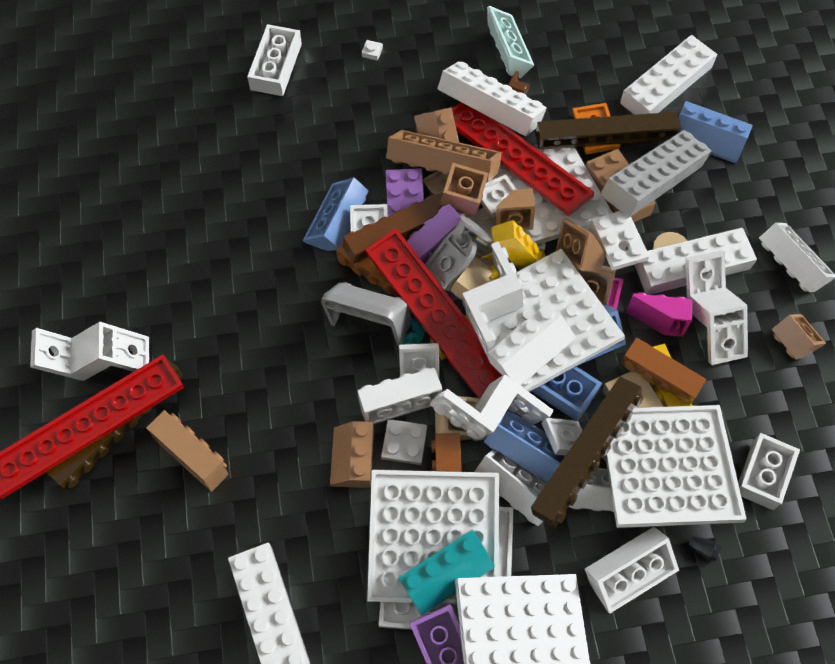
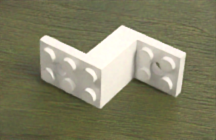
M619 211L591 220L590 227L586 230L593 233L605 252L612 270L648 261L649 254L631 217Z
M498 241L491 244L493 264L500 278L463 293L466 313L488 359V352L497 345L495 341L497 340L492 328L489 329L488 321L524 307L523 299H525L523 281L521 278L517 279L515 275L517 273L516 268L512 262L509 263L507 259L509 258L505 247L501 248Z
M719 250L685 258L687 299H692V314L707 327L708 362L711 365L748 357L747 304L726 288L725 252ZM709 269L707 276L702 277L703 271ZM731 339V342L724 346L725 341Z
M98 322L73 338L38 328L32 330L31 368L84 381L109 366L134 372L149 363V337L102 322ZM128 347L133 352V355L129 353ZM48 348L52 350L54 357L49 354Z
M506 375L489 384L475 408L448 389L433 398L430 403L438 414L445 415L453 425L463 428L467 431L468 436L478 440L494 432L507 409L516 412L533 425L550 417L553 412L550 407Z

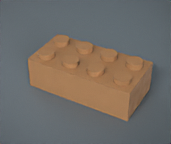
M616 149L588 161L586 168L598 189L602 192L608 179L629 164L619 149ZM605 199L613 213L620 211ZM652 201L632 215L633 222L650 216L656 204L655 201Z
M164 410L146 428L159 445L212 492L229 475L226 470L227 465L223 462L224 459L216 451L213 453L203 439L200 438L198 440L195 433L187 425L184 427L180 423L181 420L174 413L169 415Z

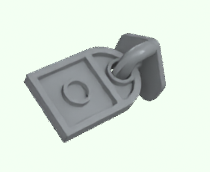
M461 215L458 225L444 238L425 266L442 288L450 291L454 283L471 263L476 253L487 256L492 252L491 244H493V237L491 238L475 222ZM479 236L488 241V244L477 240V237Z

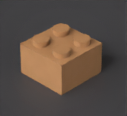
M452 163L440 205L447 206L450 204L456 210L476 216L489 173Z

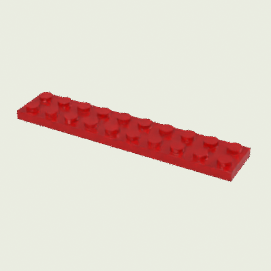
M462 102L452 108L456 131L477 147L502 152L500 164L530 188H533L534 191L568 217L594 197L593 190L504 124Z
M395 228L365 249V253L398 296L403 298L404 302L408 305V309L435 343H439L441 352L477 398H481L489 384L503 375L489 362L473 326L397 228Z
M164 355L159 356L1 451L0 499L8 496L184 388Z

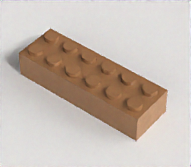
M401 130L388 138L386 158L391 159L394 163H408L411 167H425L428 171H442L445 175H449L452 163L489 173L487 183L499 173L502 152Z

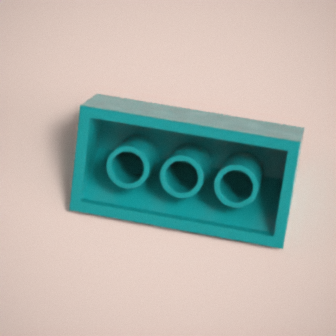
M472 529L398 578L421 615H424L456 593V579L480 578L495 568Z

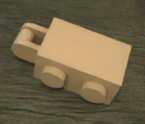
M484 256L480 260L475 257L454 283L450 291L464 301V292L491 282L490 275L493 273L491 269L493 263Z

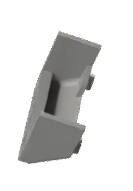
M347 282L335 285L323 295L321 300L332 326H335L341 312L391 326L397 345L402 344L412 320L408 305L404 302L403 298L379 294L352 286Z

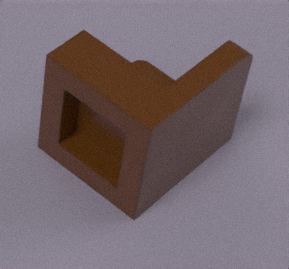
M515 71L508 86L512 90L526 95L530 84L519 81V72Z

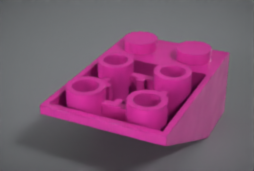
M634 293L626 313L663 335L683 337L692 321V299Z

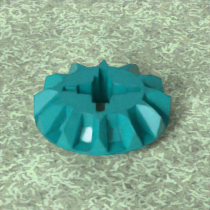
M415 317L409 327L412 326L413 332H410L407 337L405 334L402 345L418 344L424 337V328Z

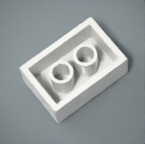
M760 433L752 442L738 482L741 496L771 510L779 507L783 502L800 449Z

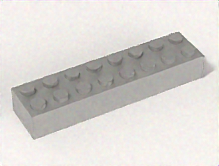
M683 130L611 176L600 195L626 216L631 217L701 168L712 150L706 144L695 139L691 133Z

